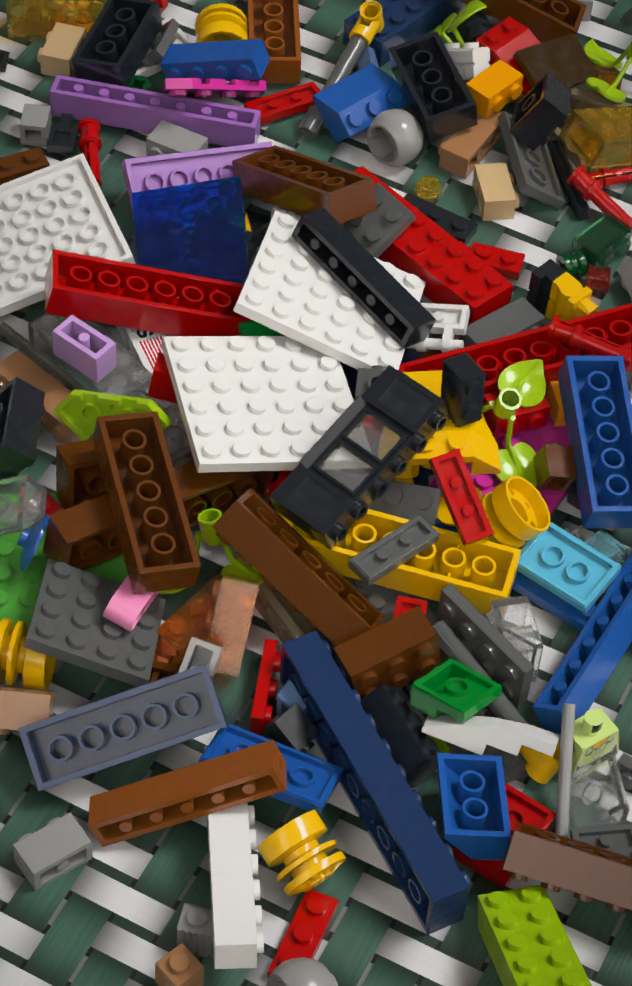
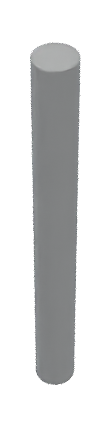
M563 703L555 833L568 836L576 704Z

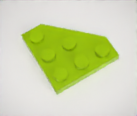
M74 389L52 410L82 441L88 440L93 434L97 417L157 411L162 430L166 429L172 422L152 399Z

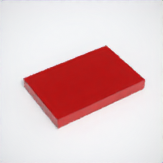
M505 783L511 836L516 821L548 831L556 820V813ZM455 846L451 847L454 858L504 890L513 879L508 876L509 871L503 870L504 861L470 859Z

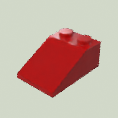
M510 16L476 39V42H479V47L490 48L489 64L493 65L501 59L522 74L523 72L513 55L518 50L540 43L529 28ZM524 74L522 81L523 90L521 93L523 96L532 89Z

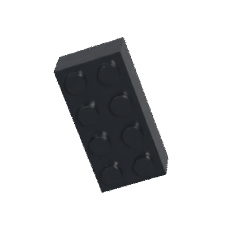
M107 0L72 59L75 77L128 87L162 28L158 2L151 0Z
M437 31L389 48L391 70L416 119L420 123L428 142L478 125L476 103Z

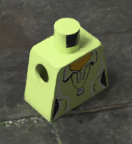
M600 708L588 710L585 715L574 722L571 780L618 754L619 730ZM560 734V736H559V740H558V744H557L558 746H560L561 734Z

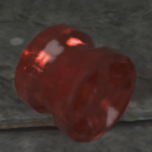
M588 264L585 287L587 286L592 291L600 290L601 293L607 294L610 284L611 267L604 266L601 269L596 268L595 265Z

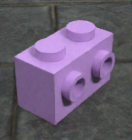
M74 315L69 316L52 331L54 355L98 383L117 366L116 343Z

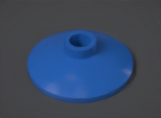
M48 514L42 517L31 530L24 528L17 541V545L22 547L20 568L23 572L27 569L43 537L50 516Z

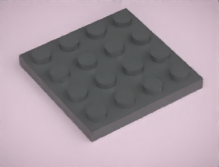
M48 558L23 647L137 687L148 684L166 599L156 596L134 629L129 632L103 617L109 601L122 583Z

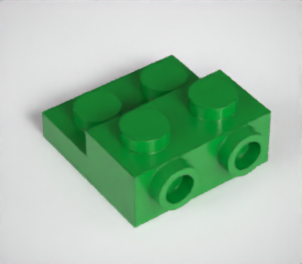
M450 658L440 666H436L421 679L414 681L410 688V705L435 719L441 714L446 713L453 719L464 723L500 697L502 685Z

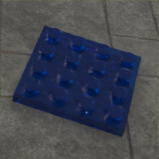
M240 176L132 193L138 265L234 283H245L250 271Z

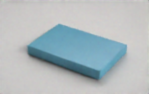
M551 522L546 531L527 541L520 549L521 554L517 569L523 575L586 614L621 572V565Z

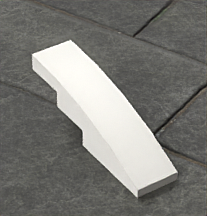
M440 715L436 719L427 716L421 731L479 755H483L487 744L515 756H518L521 745L553 757L560 734L529 724L485 716H472L464 723L453 719L449 715Z

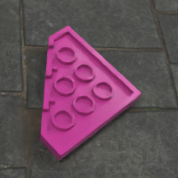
M165 78L162 83V93L170 94V97H184L187 94H194V99H208L212 94L219 93V98H235L236 93H245V98L261 97V92H266V81L264 80L251 82L249 80L234 79L230 83H226L225 79H206L202 83V80L199 78Z

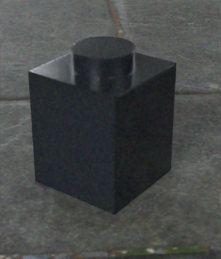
M298 703L284 708L262 727L271 740L303 753H307L315 745L312 740L320 734Z

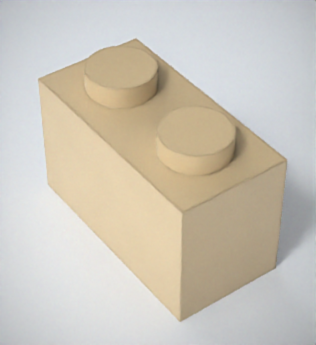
M56 22L53 30L47 33L44 47H40L38 51L37 61L41 65V74L56 77V75L73 76L74 67L72 59L86 37V28Z
M506 162L475 165L472 185L482 221L514 219L515 208L519 207V194L514 192V177L512 173H509Z

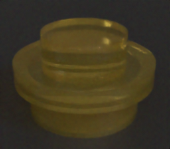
M424 176L416 183L415 193L424 200H434L441 195L442 187L440 182L433 176Z

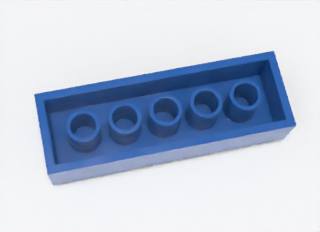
M566 355L557 376L569 446L573 448L577 475L575 482L583 529L632 528V404L623 356Z

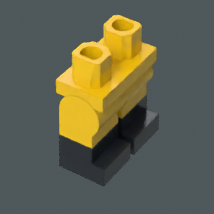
M552 259L531 273L526 300L536 310L550 319L551 322L555 315L561 316V320L566 321L598 312L599 306L590 300L592 290L587 286L583 288L578 280Z

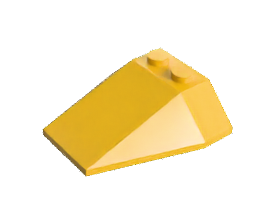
M442 370L403 372L441 397ZM483 416L481 420L461 427H456L455 423H452V420L448 418L444 428L432 435L425 449L421 453H416L408 462L406 470L395 478H410L412 465H430L428 461L431 458L456 449L460 450L464 462L469 463L470 475L501 473L498 444ZM384 426L378 448V458L380 460L402 438L386 426Z

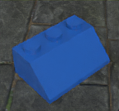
M373 63L311 96L335 143L367 128L372 120L381 112L389 109H400L408 104L397 80Z
M437 753L436 763L444 839L470 859L504 861L511 840V829L502 756Z

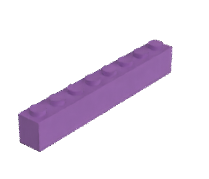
M56 75L50 89L51 115L61 117L62 113L72 114V119L75 120L93 118L103 125L151 133L161 120H165L207 137L209 144L226 147L257 143L260 135V110L187 97H170V94L63 75Z

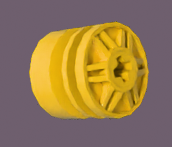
M224 3L213 4L202 9L195 21V43L248 40V22L245 14L239 8Z
M509 477L496 486L493 492L483 495L480 499L494 531L492 536L483 540L518 549L524 546L526 541L532 540L546 531L551 523L550 512L542 495L532 483L523 477Z
M3 618L0 621V685L6 679V685L14 687L20 674H22L23 687L25 689L47 691L54 674L56 658L23 647L27 634L26 623L19 620L14 627L12 619Z
M316 810L304 813L288 822L264 839L257 847L269 868L282 863L286 865L276 877L279 883L294 878L283 888L288 898L320 885L331 877L334 871L347 860L342 851L327 857L337 846L335 840L322 844L318 843L317 840L328 829Z

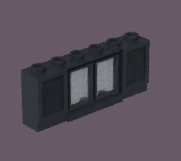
M389 365L361 397L358 396L303 456L299 461V465L269 496L275 511L330 550L336 543H340L346 537L348 529L356 520H361L366 515L368 507L372 502L385 494L389 483L406 470L408 462L415 454L421 453L425 449L432 435L444 428L449 418L445 400L400 370H396Z

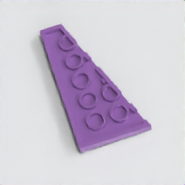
M272 142L124 159L121 164L138 239L141 240L236 190L232 161L271 147Z

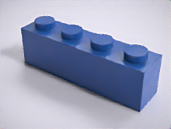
M262 39L170 44L160 65L166 78H199L202 82H205L206 79H225L226 81L234 79L259 80L263 76L270 57Z

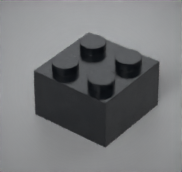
M547 72L514 106L509 133L532 151L539 145H545L551 138L552 132L557 127L559 129L562 128L569 120L568 114L571 106L572 91Z

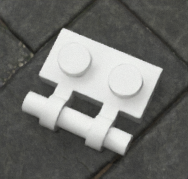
M420 303L436 319L429 333L443 334L442 339L428 338V334L424 341L406 348H414L417 352H427V349L441 350L442 353L463 348L464 341L454 340L453 338L454 335H466L470 315L469 305Z

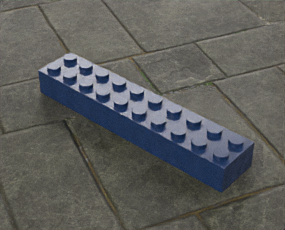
M317 631L282 643L279 680L283 686L290 680L307 707L306 715L320 732L314 740L326 761L344 768L339 783L427 935L463 920L468 893L471 888L469 877L463 869L459 870L454 861L452 848L447 842L443 843L435 820L432 816H427L422 808L423 804L419 793L416 790H411L407 783L404 768L401 764L396 765L387 740L380 738L372 715L365 713L356 689H351L348 685L343 667L340 664L337 665L332 658L330 645L326 640L322 641Z

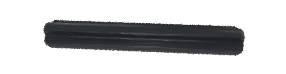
M558 140L549 141L547 146L554 168L576 217L579 220L589 218L591 209L587 201L582 198V193L573 185L569 186L566 183L573 170L561 143Z

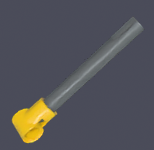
M366 1L360 6V16L349 34L350 40L322 90L349 76L364 48L368 47L374 36L383 30L382 6L377 1ZM315 103L309 107L298 127L299 132L309 138L318 137L325 124Z
M444 620L432 625L437 634L438 645L449 659L452 658L491 679ZM502 691L500 697L487 705L497 718L528 724ZM521 745L519 752L527 761L525 769L528 775L538 783L547 784L559 771L560 746L557 745L552 757Z

